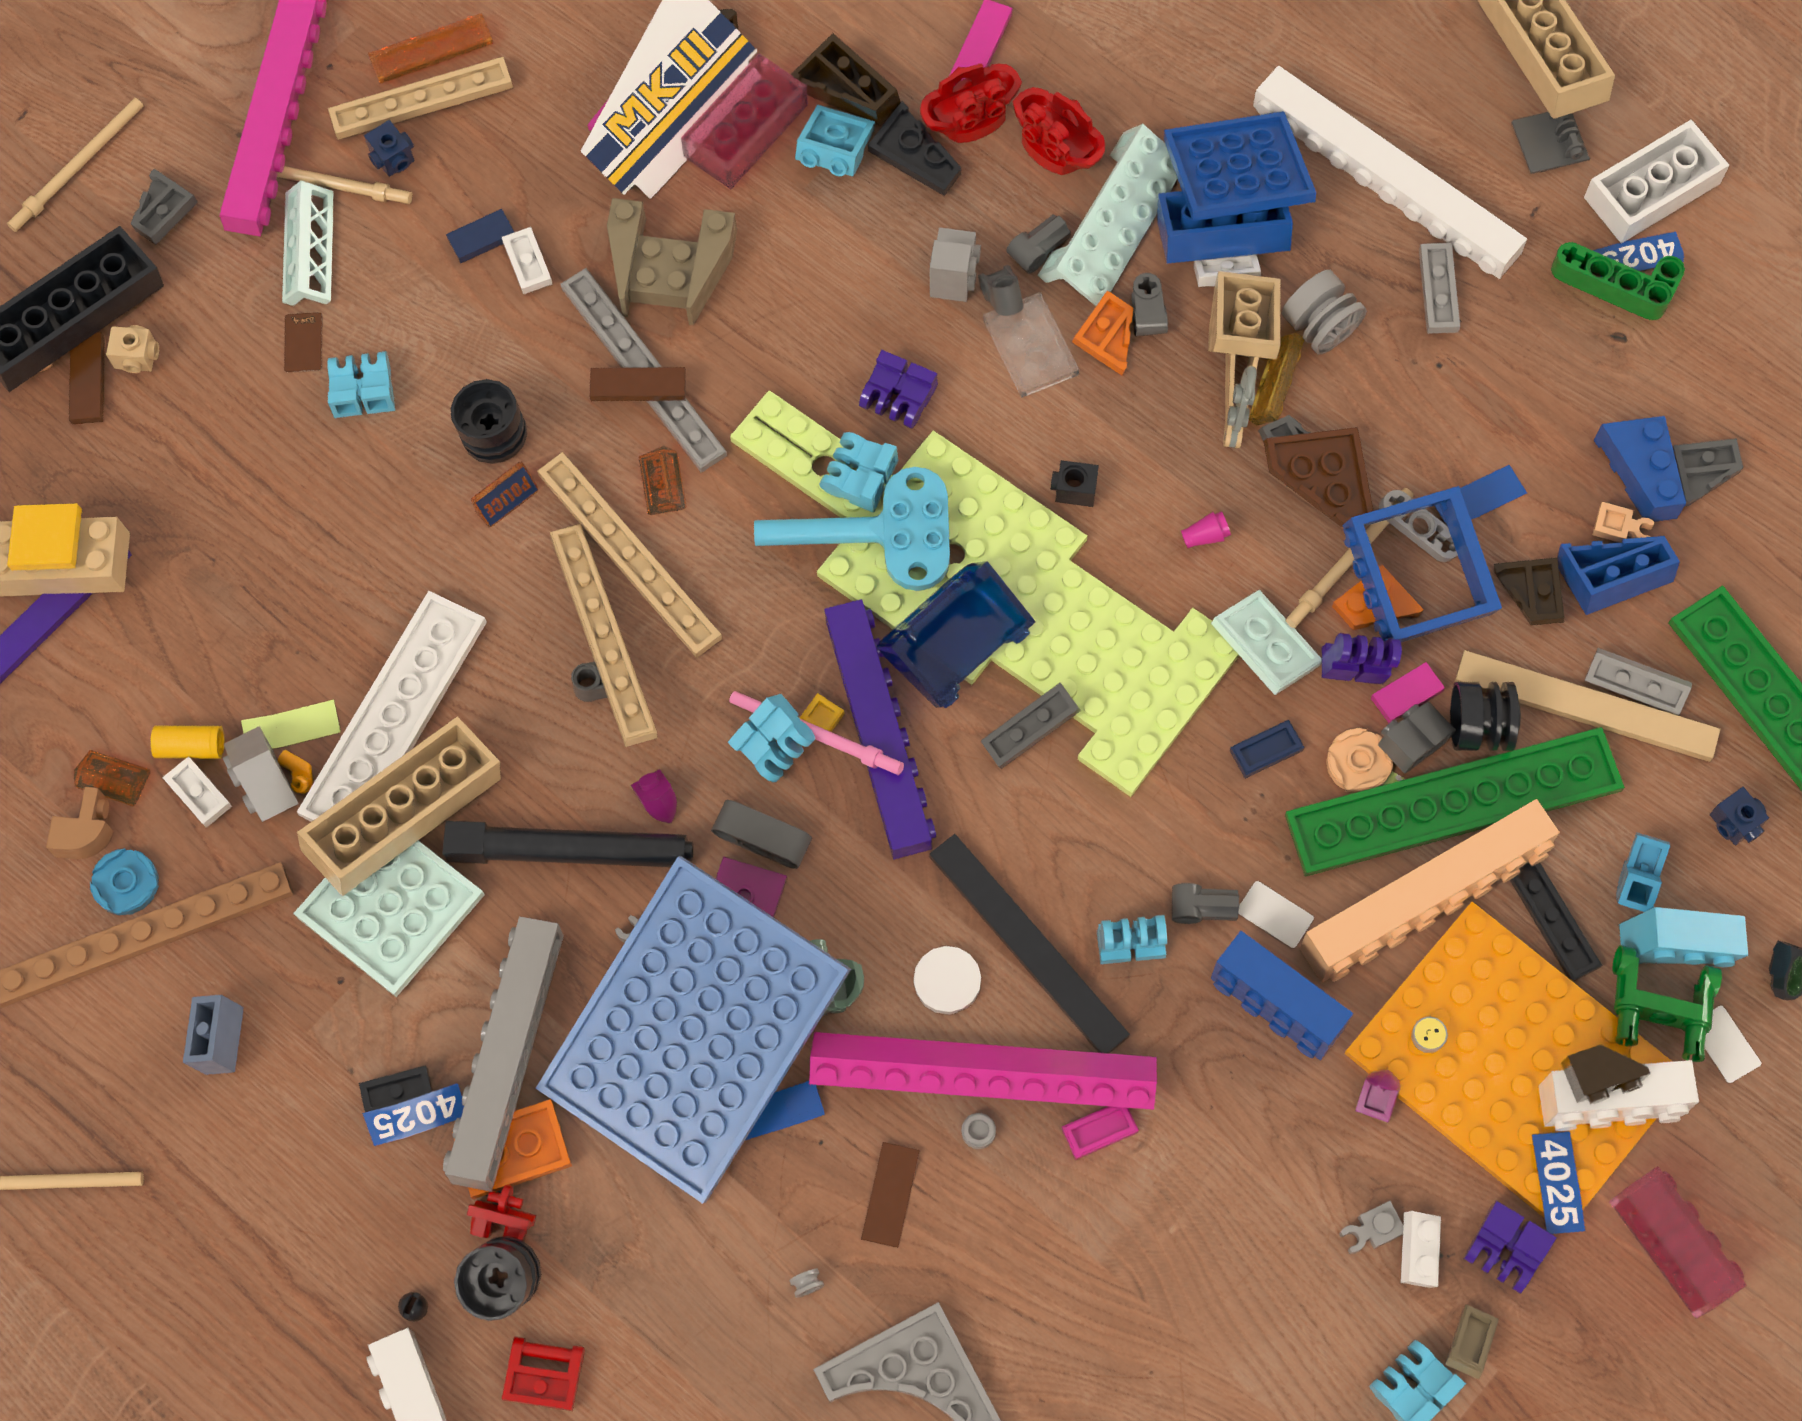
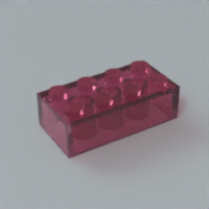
M759 53L681 137L684 157L731 190L808 106L807 86Z
M1657 1166L1625 1188L1609 1203L1695 1319L1719 1306L1746 1287L1747 1284L1743 1280L1744 1274L1741 1268L1733 1260L1729 1261L1720 1250L1722 1245L1717 1236L1710 1230L1706 1231L1699 1222V1214L1696 1208L1689 1201L1684 1202L1676 1191L1677 1184L1671 1175L1666 1171L1662 1172Z

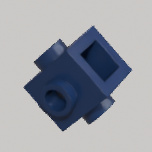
M390 119L364 135L370 151L368 153L369 159L377 170L382 168L389 177L397 172L404 171L415 161L411 151L414 148L411 139L405 131L400 133Z
M1744 786L1720 802L1709 814L1716 822L1717 830L1726 840H1731L1735 846L1744 839L1751 843L1765 832L1762 826L1769 819L1763 803L1759 799L1753 798Z

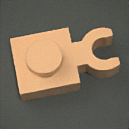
M1602 502L1599 506L1592 535L1622 543V540L1626 539L1627 536L1631 538L1651 537L1642 534L1639 529L1651 530L1654 521L1649 518L1632 519L1634 510Z

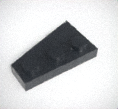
M901 101L868 144V152L943 196L947 194L961 175V166L939 142H936L929 135L926 127L920 120L917 121L903 101Z

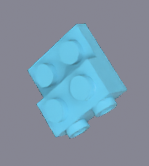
M817 105L797 140L795 159L801 161L804 166L809 168L819 166L829 169L835 176L846 174L853 177L863 159L864 148L874 132L875 121Z

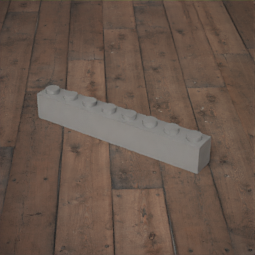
M519 916L517 926L512 927L508 938L509 954L507 958L502 959L499 969L500 985L498 990L495 989L491 995L490 1009H492L490 1020L484 1022L481 1030V1041H483L481 1051L474 1055L471 1067L474 1075L471 1085L465 1087L462 1097L464 1110L461 1118L456 1119L453 1127V1138H455L452 1151H447L443 1162V1171H445V1175L452 1184L492 1192L564 937L558 923Z

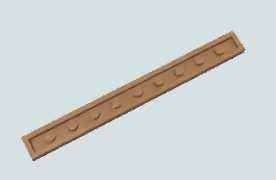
M279 862L1 969L0 1009L294 896L283 864Z

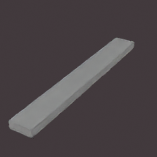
M587 268L560 284L563 292L621 368L662 367ZM686 398L685 401H647L701 473L727 456L724 447Z

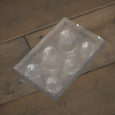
M1041 292L1022 299L1024 308L1014 315L1002 316L997 314L996 310L983 314V321L1021 398L1079 375V368Z

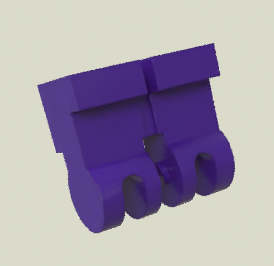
M881 349L876 360L877 364L862 391L859 406L868 410L873 401L878 399L875 413L882 416L890 406L893 394L897 395L898 393V397L892 403L889 419L897 422L901 414L907 412L904 426L913 429L924 407L927 406L938 386L937 373L912 362L908 368L907 360Z
M1339 633L1334 644L1326 643L1321 647L1322 678L1351 681L1355 677V682L1383 685L1391 676V669L1397 668L1400 663L1402 653L1401 642L1399 639L1389 638L1383 641L1381 637H1372L1368 647V640L1364 635H1357L1351 638L1350 634Z
M1496 1201L1488 1210L1464 1259L1472 1264L1481 1250L1486 1251L1487 1258L1481 1270L1488 1273L1493 1265L1500 1261L1501 1257L1499 1255L1503 1247L1511 1251V1254L1507 1260L1502 1261L1500 1272L1496 1279L1503 1283L1512 1269H1515L1518 1272V1277L1512 1289L1521 1294L1557 1237L1531 1221L1526 1222L1521 1230H1519L1518 1228L1524 1217Z

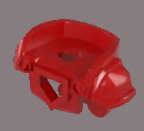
M982 63L969 67H958L949 77L939 82L938 89L924 97L920 105L921 118L932 131L943 133L956 143L976 141L993 133L1006 121V105L1018 93L1022 80L1016 70L1007 64H992L984 67Z
M1037 87L1025 89L1013 100L1016 117L1021 127H1023L1022 145L1028 155L1046 170L1059 175H1065L1078 169H1089L1103 157L1105 153L1104 137L1093 127L1092 119L1085 113L1078 100L1068 99L1059 92L1053 95L1049 91Z

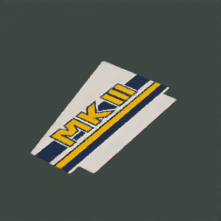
M662 0L583 145L581 153L623 195L635 184L651 199L762 79V76L748 63L757 52V49L709 0Z

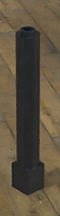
M446 821L442 853L447 862L487 864L488 860L672 867L679 856L690 862L693 861L694 844L692 841H688L687 835L488 827L486 822Z

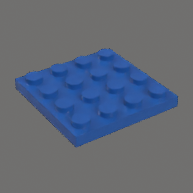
M1284 111L1164 130V142L1193 221L1316 202V190Z

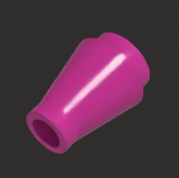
M1222 511L1216 514L1211 512L1190 527L1181 530L1187 549L1193 546L1223 542L1225 537L1231 536Z

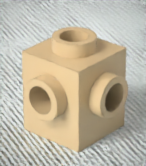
M132 325L129 328L112 326L106 355L114 369H123L129 373L152 371L153 361L157 360L159 356V344L155 341L150 330L138 325Z

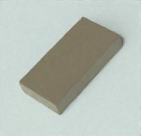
M1465 1305L1445 1365L1479 1380L1485 1367L1499 1319L1469 1305Z

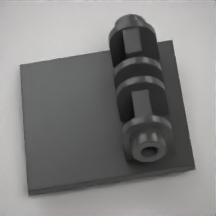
M1549 112L1511 121L1530 174L1590 159L1572 113L1553 119Z

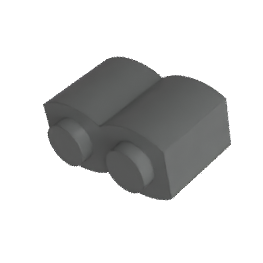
M1430 702L1425 703L1421 707L1415 704L1404 713L1402 721L1398 723L1396 720H1393L1381 731L1384 737L1378 746L1404 773H1407L1446 744L1456 729Z

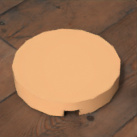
M1362 728L1346 730L1338 735L1329 747L1326 759L1328 773L1335 784L1351 793L1383 786L1390 776L1393 767V761L1378 746L1383 737Z

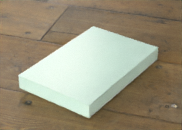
M1259 589L1216 616L1211 624L1273 694L1277 695L1318 668L1322 663V658L1295 628L1290 627L1286 623V618Z

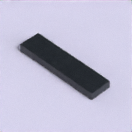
M1527 863L1519 869L1521 872L1512 878L1510 882L1566 976L1574 982L1601 968L1602 964L1541 863L1534 866Z

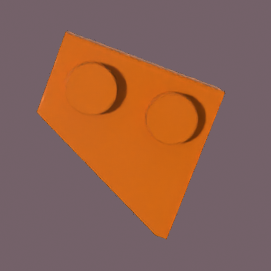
M1107 290L1073 338L1072 343L1122 376L1127 368L1126 360L1130 343V324L1132 322L1133 307Z
M1383 565L1379 566L1396 619L1408 616L1416 618L1422 615L1424 609ZM1362 580L1332 604V608L1352 630L1367 628L1376 621L1372 609H1368L1363 597L1365 589Z

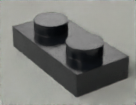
M426 1065L359 1083L365 1112L399 1104L433 1092Z

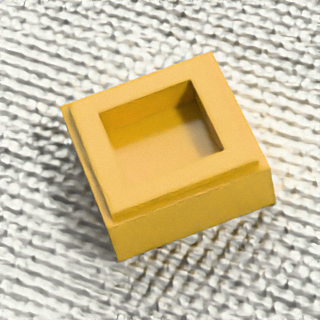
M817 693L799 718L832 732L845 712L842 708Z

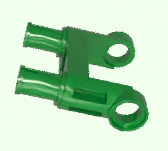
M1619 945L1612 964V972L1614 975H1617L1614 1010L1618 1015L1616 1043L1622 1045L1623 1039H1625V1046H1636L1638 1044L1639 1019L1685 1031L1682 1058L1688 1061L1690 1055H1692V1062L1704 1061L1706 1034L1712 1028L1714 998L1719 992L1722 981L1721 969L1708 965L1703 967L1698 979V985H1694L1692 1003L1636 989L1639 958L1636 957V950L1633 947Z

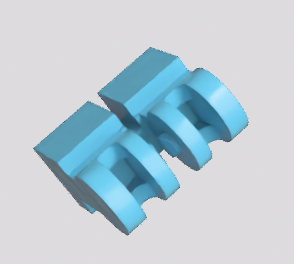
M386 351L377 352V362L375 364L371 363L369 353L361 355L362 363L360 364V370L363 373V378L357 379L359 371L353 355L346 356V365L343 368H340L337 357L328 358V405L334 418L362 415V402L367 414L395 411L391 369Z
M845 432L840 439V445L843 448H836L833 454L836 461L829 462L827 471L831 475H824L819 485L830 495L847 499L849 503L874 513L885 490V484L890 480L897 465V446L888 443L881 445L865 440L855 433Z
M782 694L767 697L749 717L750 721H746L728 743L736 751L740 750L755 765L756 770L761 776L771 782H777L783 776L782 769L787 770L792 766V757L799 758L804 752L802 746H810L815 740V735L798 718V712Z
M1156 915L1151 919L1137 917V921H1133L1132 928L1129 927L1128 918L1120 919L1118 922H1111V920L1101 921L1097 929L1100 964L1131 962V949H1134L1136 961L1166 958L1167 929L1165 916Z
M1414 1340L1408 1346V1350L1419 1362V1365L1414 1364L1403 1354H1400L1395 1360L1403 1373L1413 1379L1418 1386L1413 1390L1402 1374L1388 1366L1383 1373L1395 1390L1389 1389L1379 1379H1375L1369 1387L1398 1421H1431L1466 1383L1456 1374L1451 1373L1422 1343Z

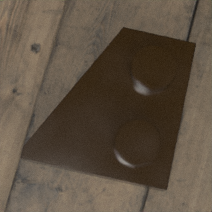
M1557 557L1494 564L1495 575L1531 626L1564 623Z

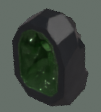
M1777 940L1773 947V955L1769 965L1770 987L1775 997L1788 1001L1795 1000L1802 995V948Z

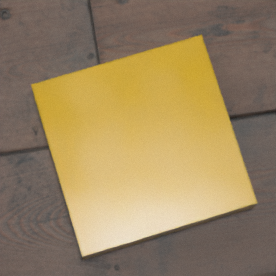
M78 503L14 506L7 566L12 571L76 568L82 508Z

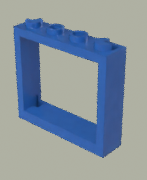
M1459 486L1355 516L1342 525L1346 537L1344 543L1346 547L1351 549L1354 557L1353 569L1357 578H1361L1365 589L1363 592L1365 604L1368 609H1372L1376 620L1374 622L1375 633L1379 632L1383 641L1389 638L1399 639L1400 642L1408 641L1490 616L1502 609ZM1440 504L1476 606L1400 629L1364 526Z

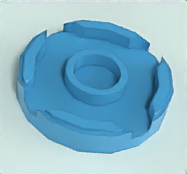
M117 849L104 855L95 865L92 871V882L90 881V890L95 901L107 912L116 915H131L144 909L154 899L159 887V875L154 863L142 852L126 849Z

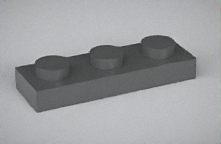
M1059 683L982 739L981 743L998 767L1002 769L1081 710L1065 687Z

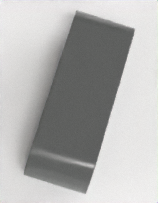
M725 800L711 829L712 833L725 841L792 869L799 868L812 841V837L803 830L732 800Z

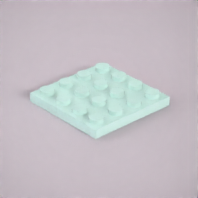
M417 841L344 896L324 878L293 914L392 995L397 997L485 894L424 844Z

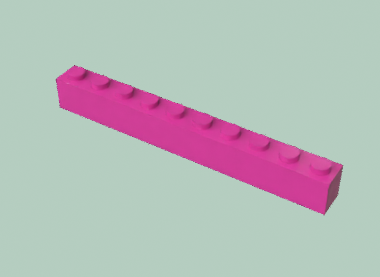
M279 0L220 211V219L224 231L261 237L263 227L268 226L270 222V201L276 198L278 191L277 172L282 173L284 170L285 155L283 153L285 146L289 147L291 144L292 129L290 127L292 120H297L299 103L297 101L299 94L303 95L305 92L306 77L304 75L306 68L310 69L312 66L313 51L311 49L313 43H317L319 40L320 26L318 24L320 18L325 17L327 9L326 0Z
M814 1032L810 1055L809 1084L1154 1110L1157 1085V1057Z

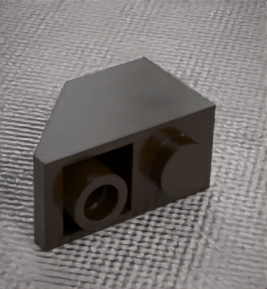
M1603 1045L1569 1055L1561 1063L1576 1102L1588 1100L1590 1105L1610 1098L1609 1092L1621 1089L1624 1094L1643 1087L1642 1081L1651 1074L1647 1066Z

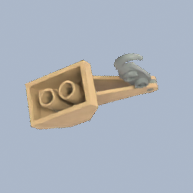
M1218 271L1209 324L1208 351L1225 353L1224 447L1240 448L1243 428H1247L1249 421L1248 405H1253L1255 399L1256 369L1259 358L1277 359L1280 349V279L1222 271ZM1235 355L1249 356L1241 383L1235 384L1234 387Z

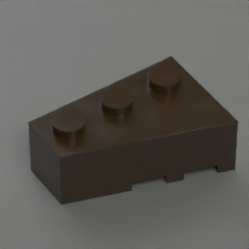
M834 33L790 74L796 91L855 116L875 121V124L879 126L891 116L901 103L897 89Z

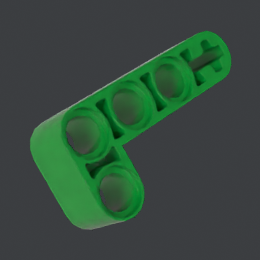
M1568 242L1559 247L1551 266V272L1556 279L1645 319L1657 320L1665 314L1684 275L1685 267L1679 258L1665 256L1658 261L1652 275L1649 276L1577 243ZM1592 273H1598L1602 277H1596ZM1662 273L1669 274L1672 278L1665 277ZM1621 285L1627 286L1631 290H1626L1622 288ZM1650 298L1657 299L1660 303H1655Z

